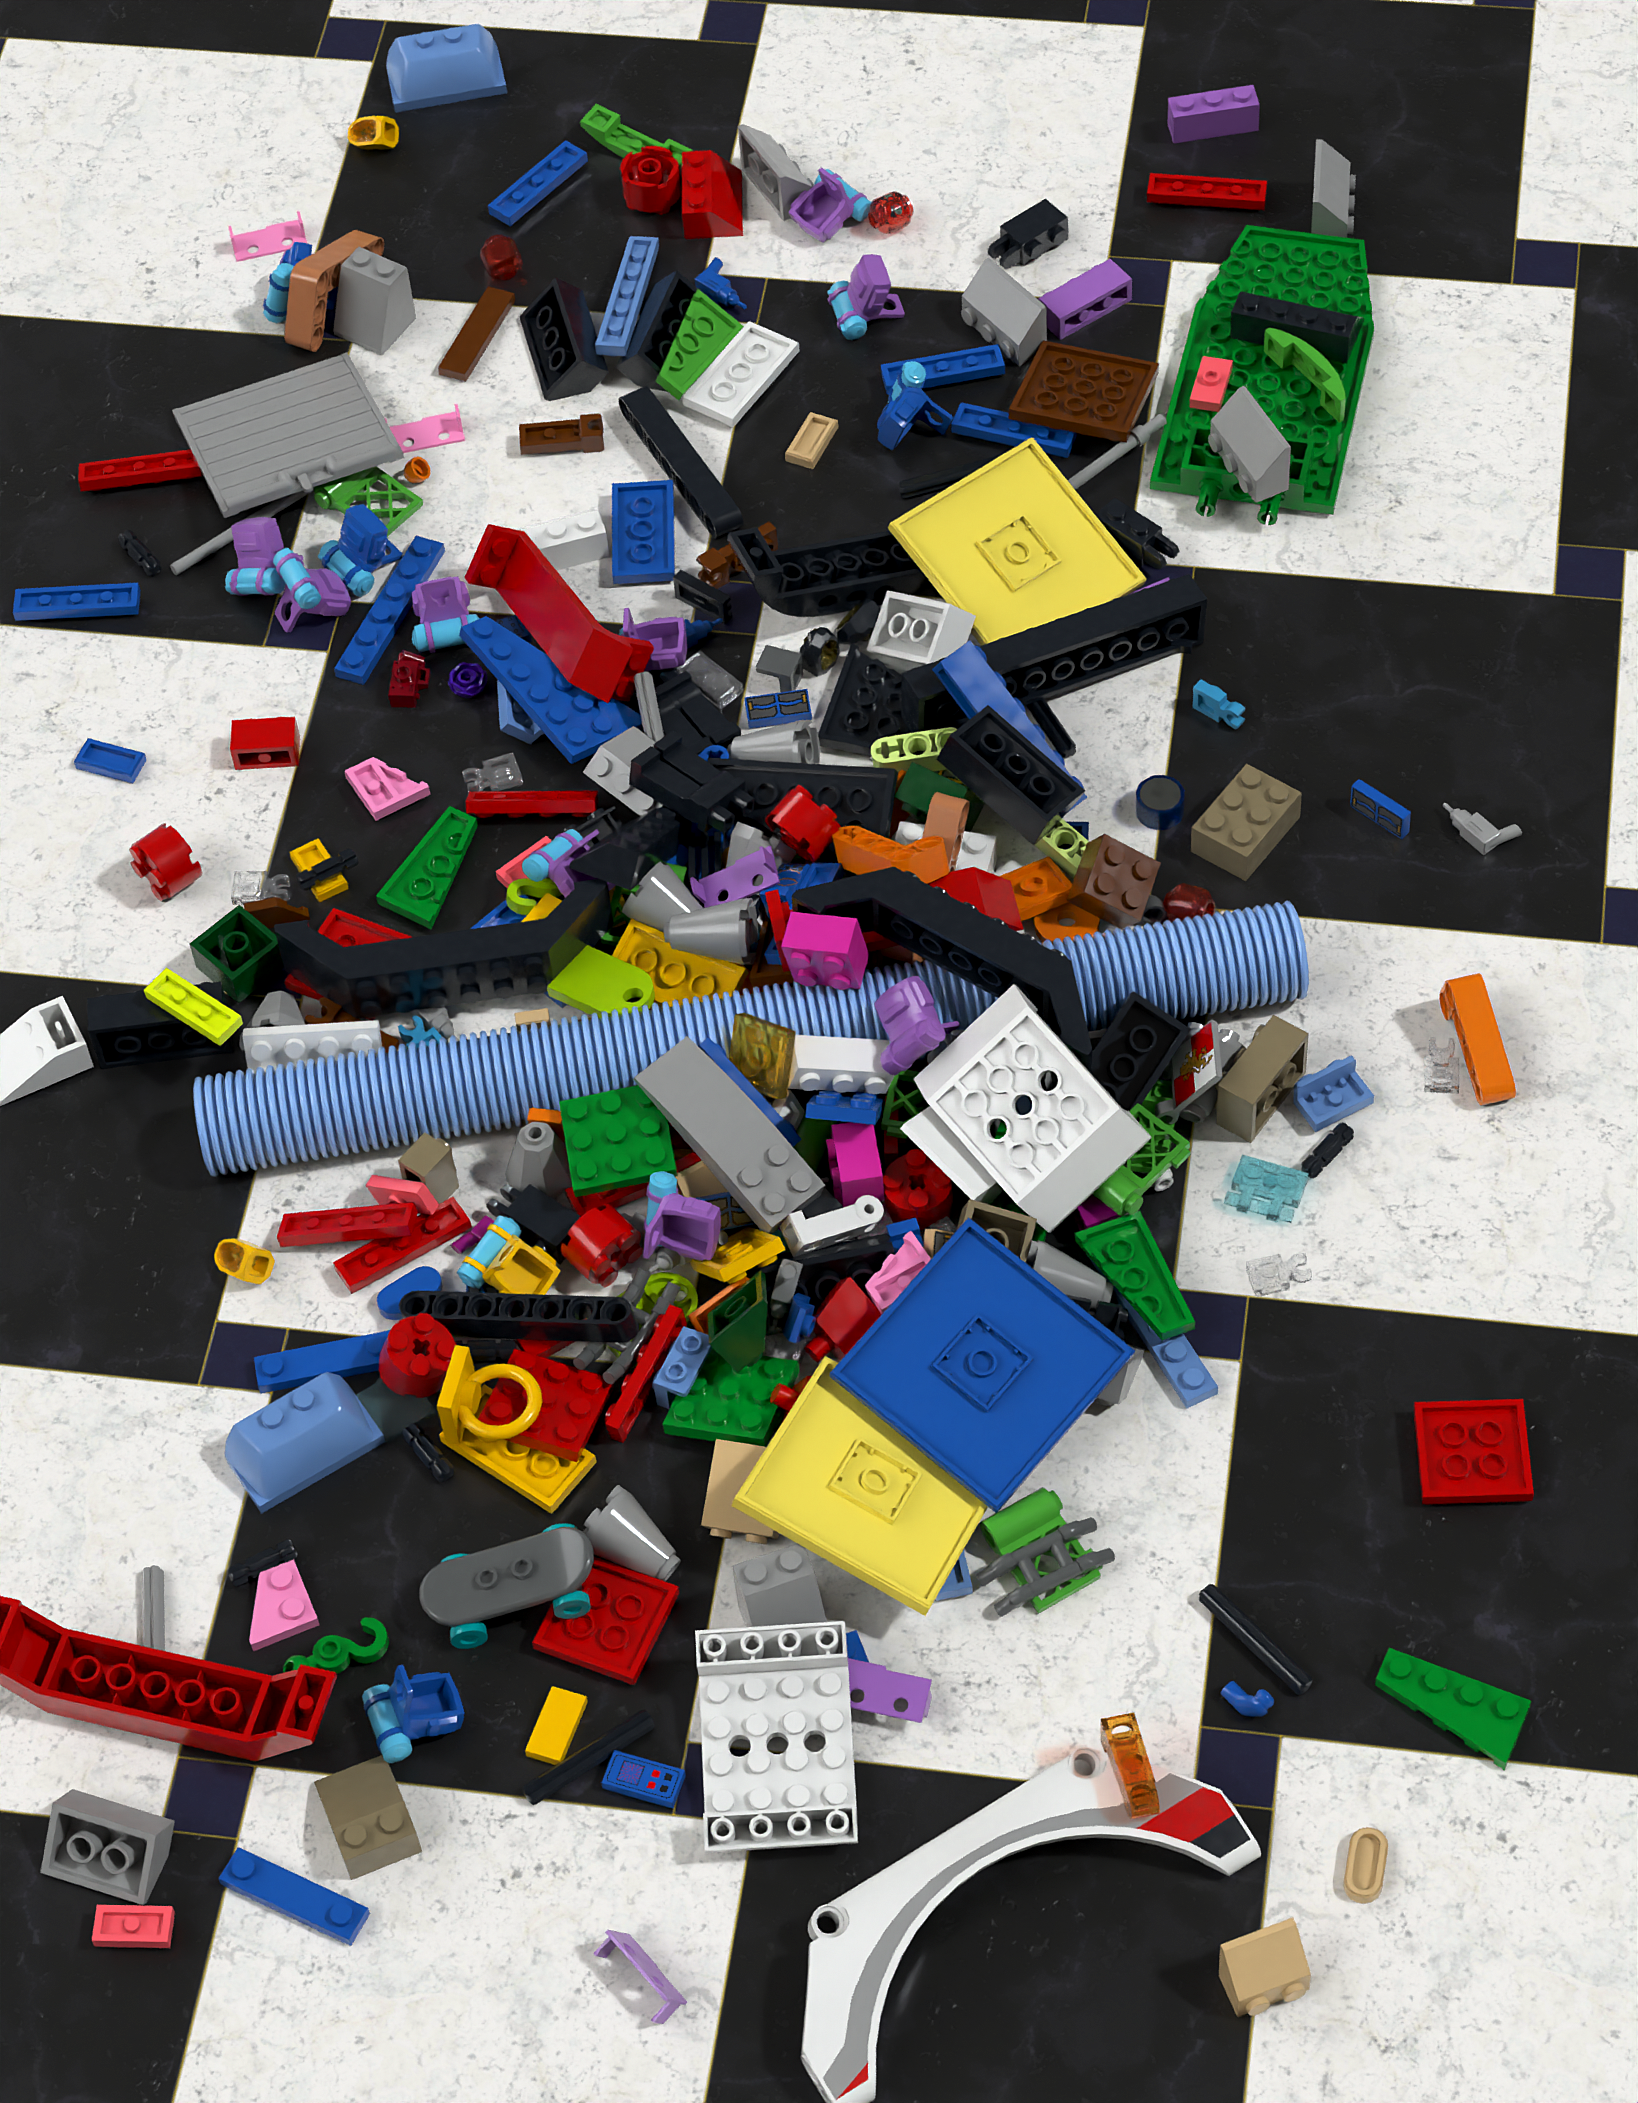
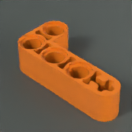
M859 826L841 827L838 832L832 835L838 863L842 864L843 869L857 875L896 867L903 872L910 871L914 873L922 882L928 884L950 872L944 839L940 836L925 837L905 846Z
M1477 973L1446 980L1439 994L1441 1010L1447 1021L1453 1019L1478 1103L1482 1106L1515 1098L1516 1088L1482 975Z

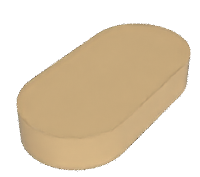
M1365 1827L1357 1830L1352 1835L1349 1843L1344 1890L1347 1896L1357 1903L1366 1904L1373 1902L1382 1892L1388 1841L1385 1835L1375 1828Z

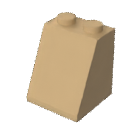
M716 1439L701 1526L711 1529V1536L731 1539L732 1533L745 1534V1541L767 1545L768 1538L778 1540V1532L731 1506L735 1496L767 1447Z

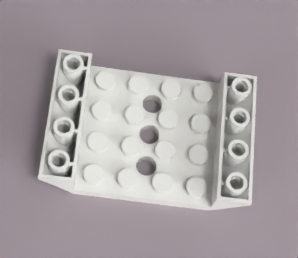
M1013 984L914 1078V1081L926 1102L1012 1200L1030 1217L1036 1218V1222L1048 1233H1051L1152 1137L1129 1111L1123 1110L1036 1013L1038 1009ZM1053 1071L1058 1077L1057 1086L1051 1091H1045L1041 1086V1079L1045 1073ZM1027 1095L1032 1100V1109L1028 1114L1020 1115L1016 1111V1102L1021 1096ZM1002 1119L1007 1126L1006 1134L1000 1139H994L990 1133V1127L994 1121Z
M845 1621L695 1631L700 1689L705 1853L858 1843ZM814 1734H818L826 1740L824 1748L818 1752L809 1751L804 1746L806 1739ZM774 1737H782L788 1742V1748L781 1754H773L767 1749L768 1742ZM738 1739L746 1740L751 1745L750 1751L742 1757L734 1756L729 1751L731 1744Z

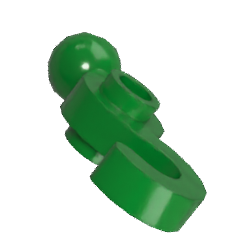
M364 1617L361 1620L362 1629L365 1633L376 1637L373 1644L362 1647L340 1636H325L314 1645L313 1655L306 1658L298 1654L286 1659L283 1665V1673L297 1670L300 1664L338 1674L347 1668L351 1659L358 1663L367 1664L375 1662L383 1657L388 1649L389 1639L386 1628L375 1618Z

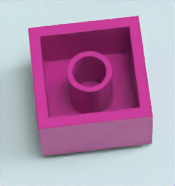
M791 912L781 947L794 982L804 986H832L839 990H846L848 988L860 989L869 952L857 918Z
M852 1122L831 1125L833 1139H826L830 1177L833 1180L834 1197L844 1208L853 1205L861 1196H874L881 1202L884 1210L883 1214H886L883 1175L874 1125Z

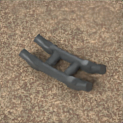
M638 1268L632 1283H629L626 1292L622 1296V1298L629 1301L639 1325L642 1326L632 1341L623 1343L589 1342L573 1360L574 1366L579 1370H583L590 1363L595 1362L605 1351L606 1345L622 1353L613 1362V1365L603 1373V1379L608 1384H613L617 1379L624 1376L636 1363L635 1360L642 1346L647 1344L653 1336V1328L660 1314L664 1315L670 1304L674 1305V1300L681 1287L668 1281L661 1297L658 1298L651 1310V1314L636 1308V1305L645 1291L644 1288L651 1273Z
M1090 1517L1081 1521L1076 1520L1059 1527L1058 1530L1012 1553L1009 1552L990 1563L991 1565L976 1574L980 1583L986 1586L996 1578L1002 1577L1016 1569L1017 1566L1021 1570L1027 1583L1013 1590L1007 1597L994 1604V1608L1000 1617L1033 1600L1034 1597L1080 1574L1083 1575L1115 1560L1113 1550L1106 1548L1084 1554L1073 1561L1064 1545L1080 1538L1082 1535L1096 1531L1097 1523L1095 1519ZM1051 1550L1060 1568L1041 1577L1031 1559Z

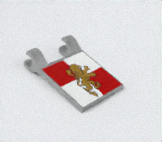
M1211 1020L1183 1042L1162 1072L1164 1079L1169 1080L1171 1078L1173 1099L1162 1101L1155 1105L1154 1110L1157 1118L1160 1119V1117L1166 1115V1122L1174 1124L1178 1120L1181 1110L1222 1079L1218 1024L1216 1021Z

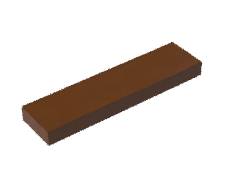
M487 287L438 366L439 375L464 382L468 380L515 303V293Z

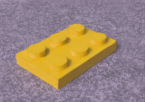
M746 1226L729 1235L727 1243L717 1246L711 1260L704 1259L700 1261L692 1259L690 1264L694 1271L724 1283L727 1281L730 1284L743 1279L747 1275L746 1271L754 1266L764 1267L776 1261V1255L784 1251L785 1247L780 1237Z

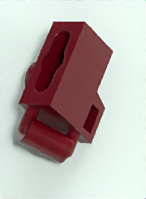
M403 650L398 655V661L394 660L388 694L391 707L416 708L417 699H420L418 690L428 688L430 680V669L424 668L425 661L423 656ZM421 675H425V681L420 680Z

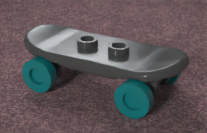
M556 1524L546 1528L540 1534L472 1554L461 1553L444 1558L440 1564L432 1568L424 1577L420 1586L419 1599L423 1610L432 1620L441 1625L452 1627L450 1629V1639L454 1647L461 1649L478 1647L488 1639L486 1625L479 1622L482 1620L522 1610L553 1600L554 1614L559 1618L573 1619L588 1613L591 1609L589 1595L582 1591V1584L591 1572L594 1562V1550L590 1539L584 1532L578 1530L576 1526L572 1524Z

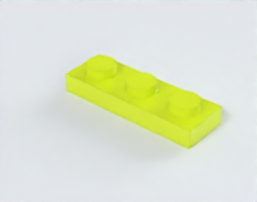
M165 968L144 989L147 999L219 1046L243 1024L239 1014L168 968Z

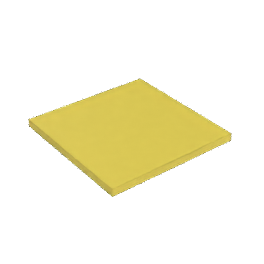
M1033 437L895 519L888 526L889 531L944 600L976 616L971 634L981 646L1083 611L1084 609L1112 601L1113 599L1124 597L1144 585L1147 580Z
M824 1356L735 1496L731 1506L926 1616L988 1506L830 1378V1372L838 1363Z

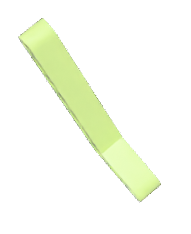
M948 727L880 738L871 746L873 767L893 768L897 772L902 769L907 772L911 763L914 762L931 771L946 770L936 759L949 736L957 729ZM916 751H924L921 755L913 754ZM1061 819L1054 829L1038 841L1035 846L1074 879L1086 844L1089 841L1065 820ZM1062 844L1072 845L1071 848L1065 850L1059 848Z

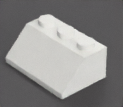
M596 509L516 529L526 532L556 570L610 557L606 530L600 513Z
M887 590L867 651L926 665L948 657L967 643L976 616L949 603Z
M791 1035L775 1068L772 1079L773 1082L788 1089L886 1094L895 1075H890L883 1069L880 1057L890 1042L889 1040Z
M931 1106L904 1123L900 1128L971 1200L990 1205L1004 1190Z

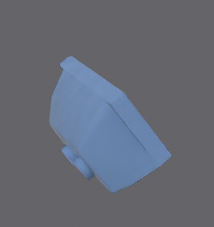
M480 24L398 37L394 40L388 51L386 68L395 113L507 93L498 47L491 33Z
M326 1372L233 1425L226 1439L225 1458L262 1514L383 1444L385 1439L383 1433L346 1381L340 1375Z

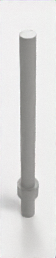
M1158 414L1143 426H1136L1131 430L1127 443H1118L1067 481L1076 490L1135 446L1140 447L1149 441L1150 435L1167 424L1165 417L1162 414Z

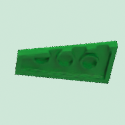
M449 806L376 895L377 903L432 929L478 827L476 818Z
M1140 1211L1133 1215L1128 1214L1075 1233L1077 1244L1162 1341L1195 1329V1320Z
M1392 1648L1388 1649L1375 1682L1377 1687L1413 1711L1419 1710L1433 1719V1724L1446 1731L1448 1729L1465 1740L1464 1744L1477 1753L1480 1750L1494 1760L1493 1763L1504 1771L1531 1706V1700Z

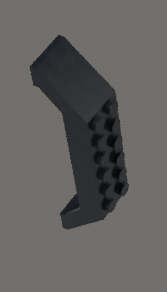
M896 867L798 889L791 896L793 912L857 918L862 933L874 931L997 998L1015 984L1038 1009L1036 1013L1091 1073L1092 1046L1071 960L1061 951L1048 949L1039 944L1031 935L1016 932L1009 928L1001 919L990 918L979 912L974 905L968 902L962 903L950 897L944 889L937 886L932 887L922 882L914 873L910 871L903 872Z
M601 879L574 882V890L545 919L348 947H343L310 928L308 920L275 924L274 928L285 971L323 997L341 1005L344 1011L357 1019L547 992V986L587 945L594 947L614 923L608 883Z

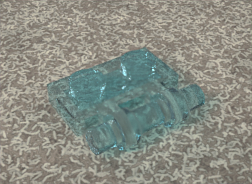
M1242 1154L1231 1184V1189L1239 1191L1241 1194L1227 1191L1224 1204L1236 1207V1211L1247 1214L1250 1211L1264 1215L1266 1220L1277 1223L1278 1220L1292 1223L1295 1210L1286 1208L1284 1205L1298 1208L1308 1183L1309 1173ZM1254 1196L1270 1200L1271 1202L1255 1199Z

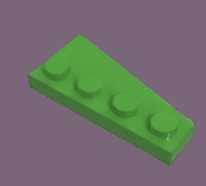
M697 289L655 382L677 400H680L744 326Z

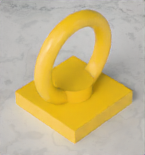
M455 1345L437 1403V1410L446 1443L460 1445L465 1427L471 1433L490 1440L508 1439L528 1429L539 1415L542 1405V1393L536 1379L525 1369L511 1364H492L475 1371L469 1347ZM509 1378L517 1381L524 1387L528 1402L520 1417L511 1423L495 1426L485 1424L474 1416L480 1403L481 1384L488 1380Z

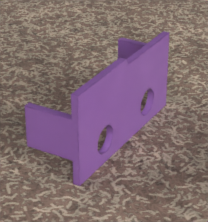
M761 846L759 851L736 860L734 865L700 879L699 882L695 878L690 877L693 895L704 903L706 908L747 898L779 884L780 880L772 847L764 848ZM759 875L763 876L762 884L754 886V878ZM722 891H728V898L725 901H719V894Z
M848 1658L850 1695L856 1689L862 1690L865 1694L864 1699L859 1703H855L850 1699L852 1709L922 1723L923 1717H927L932 1699L930 1691L932 1679L889 1671L883 1665ZM897 1699H905L908 1702V1708L903 1712L896 1711L894 1709V1702Z
M612 1930L605 1932L609 1937L593 1954L597 1957L606 1958L617 1946L666 2002L651 2019L653 2023L664 2024L681 2004L686 2005L688 2002L630 1934Z

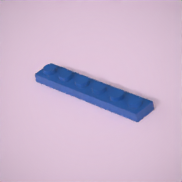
M415 536L334 668L336 677L362 685L365 684L413 605L412 592L415 590V585L428 581L445 553L444 543Z

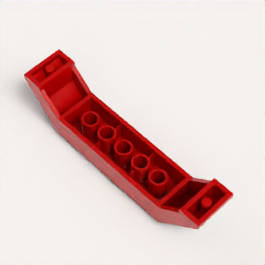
M0 1596V1685L43 1711L54 1715L258 1761L313 1744L337 1678L336 1672L300 1664L297 1670L271 1676L66 1629L24 1606L21 1600Z

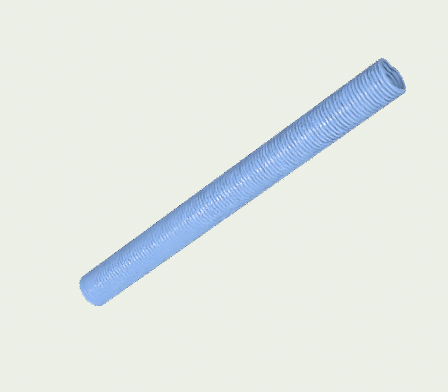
M1285 901L1282 905L1276 902L1272 907L1270 904H1266L1262 908L1256 905L1252 910L1246 907L1242 912L1240 909H1235L1232 913L1226 910L1222 915L1219 912L1214 913L1213 916L1207 913L1202 918L1196 915L1192 920L1190 917L1184 918L1183 921L1176 918L1172 923L1166 920L1162 925L1158 921L1153 926L1146 923L1142 928L1140 925H1136L1132 930L1128 926L1123 931L1116 928L1113 934L1110 930L1104 931L1103 936L1100 932L1096 931L1093 934V938L1091 934L1086 933L1083 936V940L1078 934L1074 936L1073 941L1069 936H1066L1063 939V943L1060 938L1054 939L1053 945L1048 939L1043 942V946L1050 950L1057 949L1071 960L1088 1032L1096 1031L1097 1029H1107L1132 991L1173 1018L1177 1017L1182 1020L1186 1016L1193 1018L1196 1014L1199 1016H1203L1206 1013L1212 1015L1216 1011L1223 1013L1226 1009L1232 1012L1236 1008L1242 1010L1246 1006L1253 1008L1256 1004L1262 1007L1266 1003L1272 1005L1276 1001L1282 1004L1285 1000L1290 1002L1296 998L1302 1000L1307 996L1309 986V969L1304 935L1298 914L1290 901ZM926 959L923 962V966H921L920 961L916 960L913 963V968H911L908 962L904 963L903 969L896 963L893 966V971H891L890 966H884L883 973H881L879 967L873 969V974L866 968L860 989L848 988L846 990H839L825 985L800 986V983L794 981L793 987H790L789 982L785 981L783 989H780L779 984L775 983L773 990L770 991L769 986L764 985L763 992H760L759 987L755 986L753 994H750L749 989L745 988L741 996L738 990L733 991V997H729V993L725 991L723 992L722 999L719 998L717 993H714L713 1000H709L708 995L705 994L702 996L703 1002H699L698 997L694 996L692 998L693 1003L689 1004L688 999L684 998L682 999L683 1005H679L678 1000L674 999L672 1007H669L668 1002L664 1001L662 1008L659 1009L658 1004L653 1003L652 1010H649L648 1005L644 1004L642 1012L638 1011V1007L633 1006L632 1013H628V1009L624 1007L622 1015H618V1011L614 1009L612 1010L611 1017H608V1013L603 1011L602 1018H598L597 1013H592V1020H588L587 1015L583 1014L581 1016L582 1021L578 1022L576 1016L571 1017V1023H568L567 1018L563 1017L561 1025H558L557 1020L553 1019L549 1027L546 1021L541 1022V1028H538L537 1024L533 1022L531 1023L530 1030L527 1029L525 1024H522L521 1031H517L516 1026L510 1027L511 1033H507V1029L502 1027L500 1029L501 1034L497 1035L495 1029L490 1030V1036H487L486 1031L482 1030L480 1038H477L476 1033L472 1032L468 1040L465 1034L460 1035V1041H457L456 1037L452 1035L450 1043H447L446 1039L441 1037L438 1045L435 1039L429 1040V1046L426 1045L425 1041L421 1040L419 1048L416 1047L414 1042L409 1043V1049H406V1046L401 1043L399 1051H396L395 1046L391 1045L389 1046L388 1053H386L385 1048L380 1047L378 1054H376L374 1049H369L368 1056H366L364 1051L360 1050L357 1058L353 1052L348 1053V1059L345 1058L344 1054L340 1053L338 1061L335 1060L334 1056L330 1055L327 1062H325L323 1057H319L317 1064L310 1058L307 1060V1066H305L302 1060H299L297 1067H295L294 1063L288 1062L286 1069L283 1064L279 1063L276 1071L271 1065L267 1066L266 1072L262 1067L256 1068V1074L252 1069L248 1068L246 1076L244 1072L238 1070L235 1077L232 1072L228 1071L225 1079L222 1074L218 1073L215 1076V1081L210 1075L205 1077V1082L201 1077H196L193 1087L196 1124L204 1163L210 1175L216 1177L219 1171L221 1174L227 1175L229 1169L232 1173L236 1174L239 1171V1166L242 1171L247 1172L249 1165L253 1170H257L259 1163L261 1167L266 1169L269 1167V1161L274 1167L279 1165V1160H281L282 1164L288 1165L290 1162L289 1158H291L293 1163L297 1164L300 1161L299 1156H301L303 1161L308 1162L310 1155L314 1160H318L320 1153L322 1157L327 1159L330 1157V1151L333 1156L338 1157L340 1150H342L344 1155H349L350 1148H352L354 1153L358 1154L361 1146L365 1152H369L371 1149L370 1145L378 1151L381 1148L380 1143H383L384 1148L388 1149L391 1147V1141H393V1145L396 1147L401 1145V1140H403L405 1145H410L411 1138L416 1142L424 1132L430 1136L434 1135L435 1139L441 1138V1133H444V1137L449 1139L453 1131L456 1137L461 1136V1130H464L466 1135H471V1128H474L477 1134L482 1132L481 1127H484L486 1132L492 1131V1125H495V1129L500 1131L502 1123H505V1127L510 1129L514 1121L516 1127L520 1128L522 1120H525L526 1125L529 1124L527 1120L529 1108L560 1111L559 1101L638 1085L633 1080L634 1077L687 1036L697 1046L707 1037L724 1049L726 1057L751 1084L766 1079L774 1085L772 1075L791 1035L889 1040V1035L883 1028L874 1003L887 989L912 976H919L920 980H923L934 999L933 1006L941 1024L953 1021L959 1022L960 1026L955 1030H966L998 998L938 965L931 964ZM930 1051L922 1055L920 1058H918V1060L923 1062L926 1058V1054L928 1055Z

